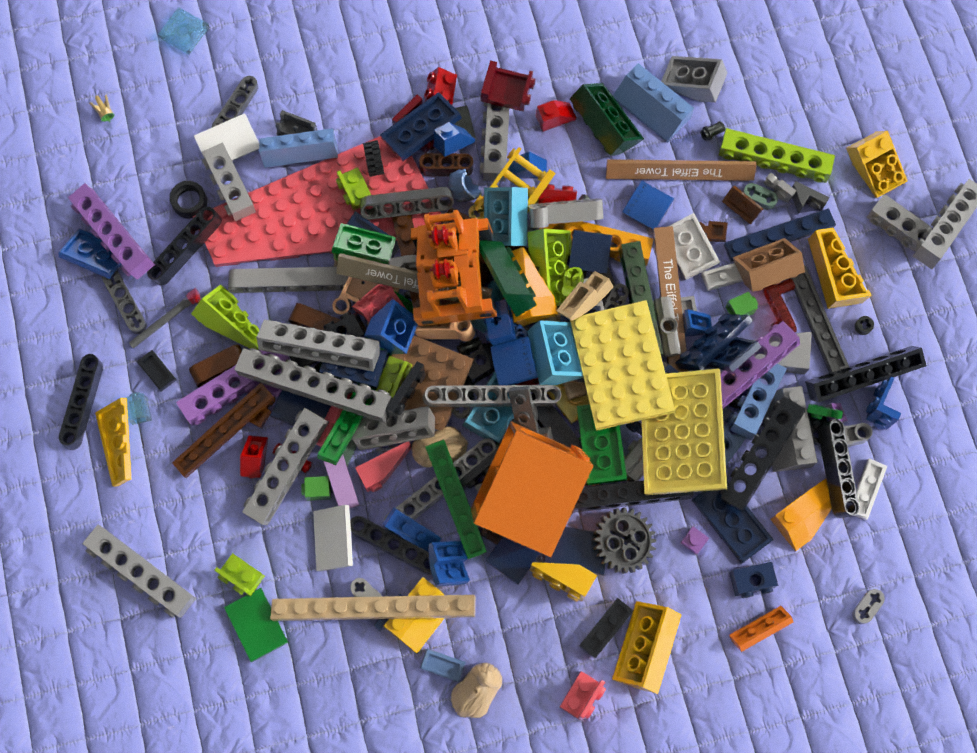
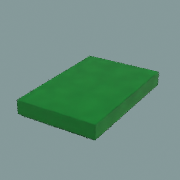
M341 223L332 247V253H341L388 264L392 256L396 237Z
M262 588L255 590L251 596L246 595L224 607L251 662L289 643L279 622L270 619L271 606Z

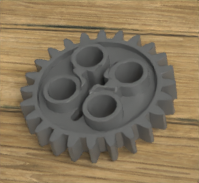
M626 507L621 510L618 508L613 509V513L611 511L606 512L607 517H600L602 523L598 522L595 524L599 530L593 531L597 535V538L592 539L593 542H597V546L593 547V550H599L596 557H603L601 564L608 562L607 569L614 567L616 573L620 572V570H622L623 574L628 573V570L630 573H633L636 569H643L642 564H649L646 558H653L650 551L656 550L655 547L651 546V543L657 542V540L651 538L655 531H649L652 524L646 525L647 517L641 519V512L634 515V509H629L627 512ZM618 522L623 524V531L618 529ZM635 533H638L640 536L639 542L634 538ZM609 539H612L614 542L613 549L609 547ZM626 550H629L631 553L630 559L625 555Z

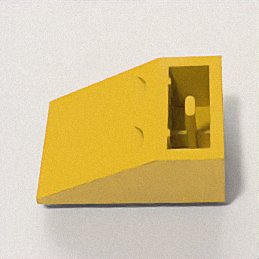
M876 131L846 147L853 166L876 198L908 181L888 131Z
M533 562L530 567L533 577L540 581L545 579L550 582L549 586L556 591H565L568 593L567 597L575 602L578 600L583 601L597 577L596 574L588 569L575 564Z

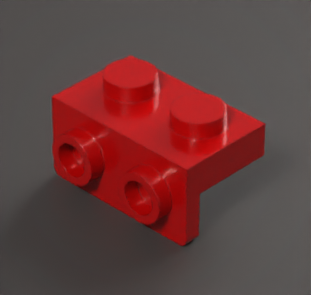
M440 67L430 72L427 77L428 86L424 93L425 102L439 92L452 105L457 74Z
M548 184L539 196L538 204L576 200L577 190L573 189V186L563 185L562 188H555V185Z

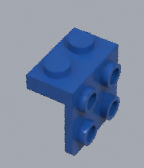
M891 376L887 380H883L881 385L876 387L873 393L876 397L873 402L869 403L866 409L868 413L866 420L874 423V426L879 429L887 430L901 416L900 412L884 405V401L895 379Z

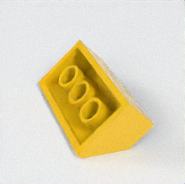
M636 601L612 680L658 694L681 614L665 606Z

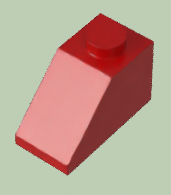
M553 100L538 105L536 108V118L542 132L577 119L571 104L568 102Z
M248 436L240 455V476L252 479L261 478L265 466L268 437Z

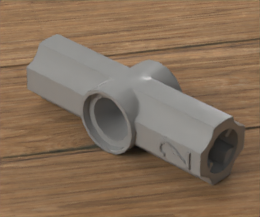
M660 297L655 299L658 329L664 357L681 355L677 332L678 323L675 320L672 298ZM670 323L673 329L666 331L663 328V324Z

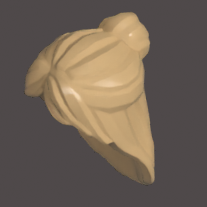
M447 426L443 430L435 431L434 437L414 440L412 443V456L419 465L426 468L431 467L432 463L425 446L444 439L454 463L467 452V440L455 427Z
M486 662L476 664L471 668L466 677L453 688L451 693L452 707L460 717L481 718L488 712L492 700L502 686L500 671L494 665Z

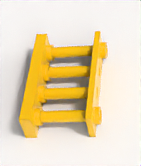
M518 147L517 150L513 148L507 156L510 160L490 188L498 187L497 183L504 176L516 186L528 188V205L534 204L556 173L551 169L548 172H542L519 155L522 148ZM513 161H516L538 177L537 180L540 183L536 188L529 186L507 170ZM479 195L474 202L476 211L480 207L484 209V196Z

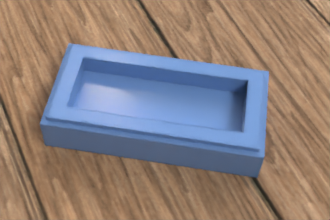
M426 649L420 669L459 682L466 662Z

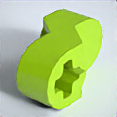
M579 267L569 268L564 274L563 288L561 290L563 302L580 281L584 282L583 272Z

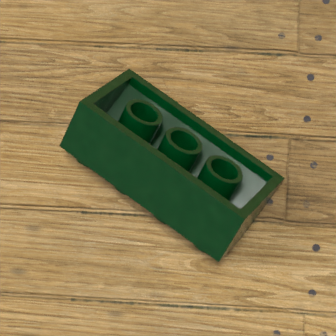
M604 83L582 84L569 99L573 104V108L580 113L584 123L591 128L594 137L601 142L605 152L610 156L620 155L644 140Z
M479 240V251L515 316L517 317L537 306L533 299L536 297V294L531 286L527 288L526 284L529 281L524 273H519L522 269L517 260H512L515 256L510 247L505 248L504 244L500 241Z

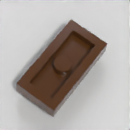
M733 186L722 200L725 205L750 225L763 210L760 205L736 186Z

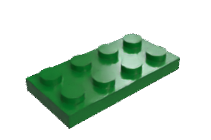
M590 404L577 406L582 451L588 455L589 461L594 465L586 481L587 485L627 480L620 425L596 431Z

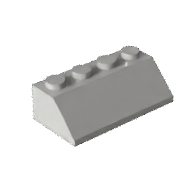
M802 386L779 389L770 403L763 422L767 416H772L774 404L777 400L781 401L784 396L804 407L805 413L772 464L773 472L811 468L817 463ZM779 416L776 421L779 424H785L788 419L785 416ZM768 433L766 436L769 441H774L778 437L775 433Z

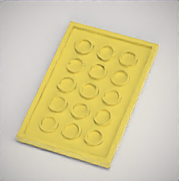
M647 300L585 314L572 321L570 320L596 431L675 413Z
M720 369L666 374L675 413L642 420L644 494L656 495L727 489Z

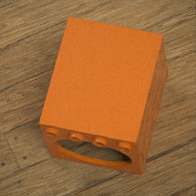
M510 421L471 506L473 522L476 525L551 557L594 465L589 461L590 458L587 457L588 455L581 448L571 445V447L565 446Z

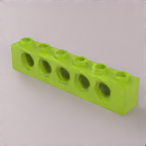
M728 128L724 132L718 156H722L727 160L756 161L760 168L774 169L779 173H789L799 178L813 179L819 183H826L828 181L835 158L833 154ZM736 146L742 147L743 150L738 149ZM772 155L778 156L779 159L774 158Z

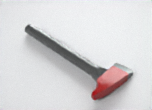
M196 287L186 294L185 298L178 305L129 342L130 346L134 349L191 304H198L200 302V294Z

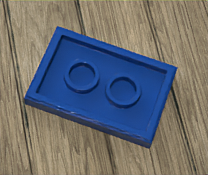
M80 228L58 252L59 258L108 279L112 277L121 265V263L118 264L111 257L113 254L111 250L108 252L101 245V238L98 239L92 233Z

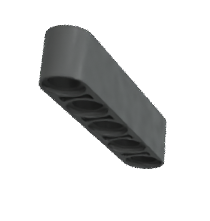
M437 187L365 196L360 201L361 215L365 219H379L445 211L452 208L454 201L449 188ZM442 197H448L447 200H440ZM424 199H428V200H429V201L426 202V203L421 202V201L424 200ZM406 201L411 202V203L408 204V205H404V204H403V203L406 202ZM385 204H392L390 207L384 206ZM366 206H372L373 208H372V209H366L365 207H366Z

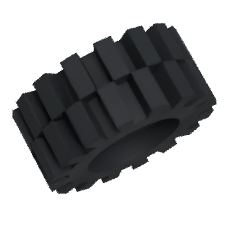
M378 140L363 143L369 177L384 174Z

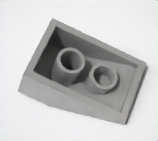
M672 56L661 82L675 93L697 101L716 103L727 76V71L722 59Z

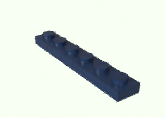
M828 208L725 242L724 247L732 262L735 256L783 238L792 242L811 236L816 230L834 228L836 223Z

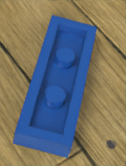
M394 507L382 523L386 528L429 552L430 543L440 542L442 539L438 534Z

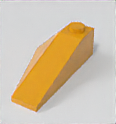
M522 247L512 251L515 256L512 260L518 261L522 269L519 273L525 274L529 281L526 286L527 288L532 287L536 294V297L533 299L537 306L517 317L512 311L514 323L526 326L558 315L554 295L548 289L543 277L538 273L525 248Z
M826 478L770 519L794 551H797L813 538L832 509Z

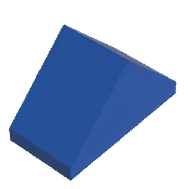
M531 152L520 155L542 172H547L546 159ZM513 161L510 165V172L518 178H538L516 161Z
M690 309L684 310L685 337L704 335L706 330L712 327L710 315Z

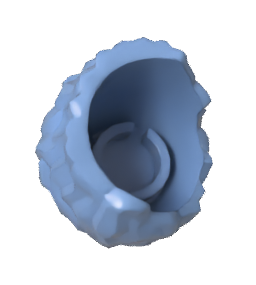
M459 169L450 174L447 186L452 192L453 199H456L457 202L471 201L481 195L482 191L479 190L478 185L473 184L470 176H467L466 169Z

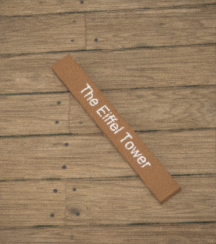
M607 159L606 179L754 181L757 164L756 161Z
M673 226L656 227L653 229L660 297L672 298L675 320L678 323L677 332L682 354L687 350ZM670 323L663 324L666 331L673 329ZM680 355L667 357V364L671 365L677 371H689L686 369H679L675 364V362L680 358Z

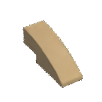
M594 271L585 283L581 281L556 310L557 313L571 321L582 316L596 306L611 291L613 285L610 279Z

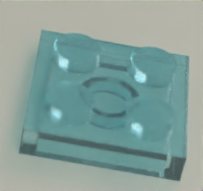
M178 7L158 33V36L174 47L190 54L210 27L208 23Z

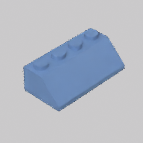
M639 63L625 76L613 94V97L621 106L667 143L691 119L694 107Z

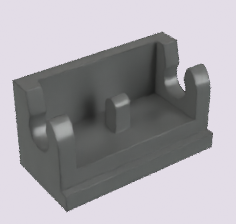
M284 110L280 113V123L276 122L277 135L279 136L317 131L315 122Z

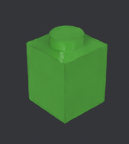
M748 291L729 300L725 308L729 314L751 316L758 309V303L756 298L751 296Z
M329 476L304 477L305 483L301 484L302 496L305 495L307 501L331 500Z

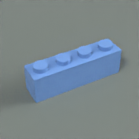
M333 128L259 139V153L264 168L338 158V147Z

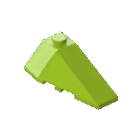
M539 229L527 232L531 260L535 266L539 267V274L543 277L548 289L554 295L556 306H560L563 303L561 294L563 277L566 270L569 269L567 260L568 256L571 255L572 248L571 231Z
M221 284L203 297L191 314L205 327L249 349L259 350L257 335L260 329L257 325L251 324L247 318L249 316L248 313L239 308L237 305L239 301Z

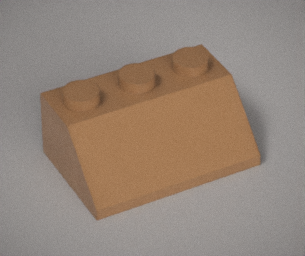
M785 238L733 257V261L744 284L752 292L760 291L764 287L778 284L783 280L794 278L805 272L802 252Z

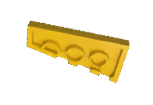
M119 398L95 412L112 486H120L131 480L127 398Z

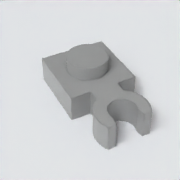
M772 173L764 181L766 186L774 189L773 192L777 194L778 199L787 203L796 192L794 188L782 179L779 181Z

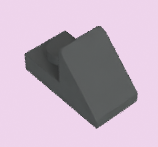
M797 181L792 186L796 190L792 199L798 214L805 203L809 204L813 209L822 211L829 199L828 196Z

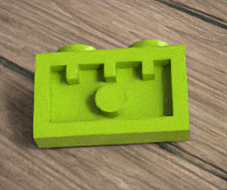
M359 168L343 174L341 171H337L338 178L335 180L339 189H343L345 192L343 197L346 204L351 205L353 210L360 208L361 199L371 195Z
M389 355L376 391L384 390L393 398L411 371L412 364Z
M233 553L221 569L217 567L214 569L219 574L218 579L225 584H228L230 581L234 584L233 589L241 595L245 592L251 596L265 577V575Z

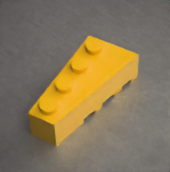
M835 229L816 230L808 238L827 308L864 303L872 295L864 287L861 275H858L855 271L852 259L846 255L845 247Z

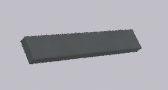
M804 265L805 272L794 278H789V281L828 372L832 373L849 367L808 270Z

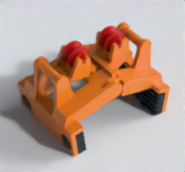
M453 210L452 213L437 215L424 214L425 225L411 228V239L417 249L416 267L420 307L413 308L414 321L419 326L497 317V308L491 298L482 299L479 240L493 241V231L488 218L463 220L458 210ZM452 220L455 221L454 223L439 224V225H436V224H435V223H437V222L452 221ZM458 277H460L461 286L452 290L439 291L440 288L458 286ZM458 297L460 301L458 304L440 306V299Z

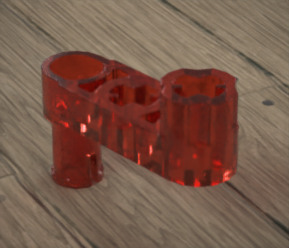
M789 278L781 283L764 287V296L777 322L771 324V327L775 324L779 325L784 321L796 332V324L781 297V294L795 290L793 280Z

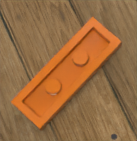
M779 606L731 633L729 636L735 646L743 652L792 624L793 619L782 606Z

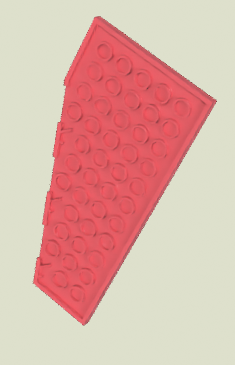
M379 136L368 142L378 140L384 174L369 177L363 144L338 154V158L323 160L249 192L248 195L256 212L235 221L233 215L228 216L224 207L227 203L214 207L213 209L221 216L222 221L220 226L205 241V245L216 267L269 259L273 261L299 258V256L321 253L333 254L332 247L340 224H347L355 211L361 215L360 208L353 210L351 205L346 204L343 197L345 192L343 189H339L335 180L338 178L337 171H341L343 174L359 168L371 195L428 189V186L412 155L402 162ZM424 199V200H422L421 202L426 203V202H428L429 200H428V199ZM406 201V202H404L403 204H404V205H408V204H410L411 202ZM385 204L384 206L390 207L392 204ZM366 206L365 208H366V209H372L373 207H372V206ZM441 212L412 214L414 228L425 225L424 214L437 215L441 214ZM392 217L367 219L388 235L396 237Z

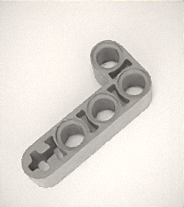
M602 199L528 205L529 222L532 228L548 227L549 224L603 219Z

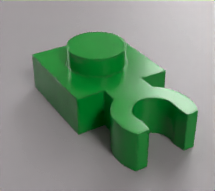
M809 404L807 410L808 413H811V417L823 419V416L842 419L843 414L841 410L815 404Z

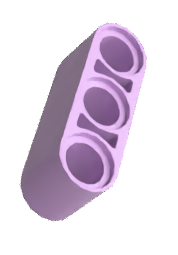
M343 454L337 465L324 461L338 506L349 505V509L359 506Z

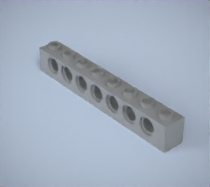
M243 348L234 370L239 376L382 423L386 422V408L392 398L384 390H378L377 392L371 390V387L365 384L358 386L352 384L353 382L347 378H341L340 380L334 378V375L328 372L321 374L315 372L316 370L312 367L305 366L303 368L297 366L298 364L291 360L284 362L275 355L268 354L266 356L254 348H250V350ZM259 363H264L261 369H256ZM277 369H282L279 375H274ZM295 375H300L297 381H292ZM313 381H319L317 386L310 387ZM331 387H337L334 393H328ZM349 393H356L353 399H347ZM368 399H374L373 404L365 405V402Z

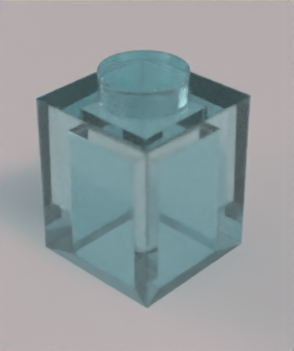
M136 392L130 394L129 397H125L127 398L128 421L132 425L152 420L148 398L143 393Z

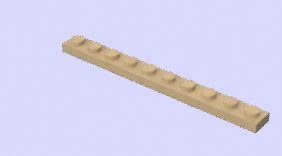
M475 595L272 599L270 619L272 621L475 617L476 597Z

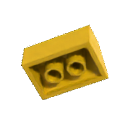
M422 577L408 596L444 594ZM445 618L389 619L384 627L415 653H418Z

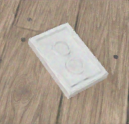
M245 113L194 135L201 152L223 142L232 161L259 149V142Z
M694 213L670 225L673 226L677 264L686 280L720 263Z
M349 505L313 511L316 571L321 572L353 566Z

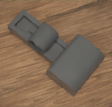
M530 386L510 388L508 392L515 423L553 440L551 427L538 428V412L536 404H533Z

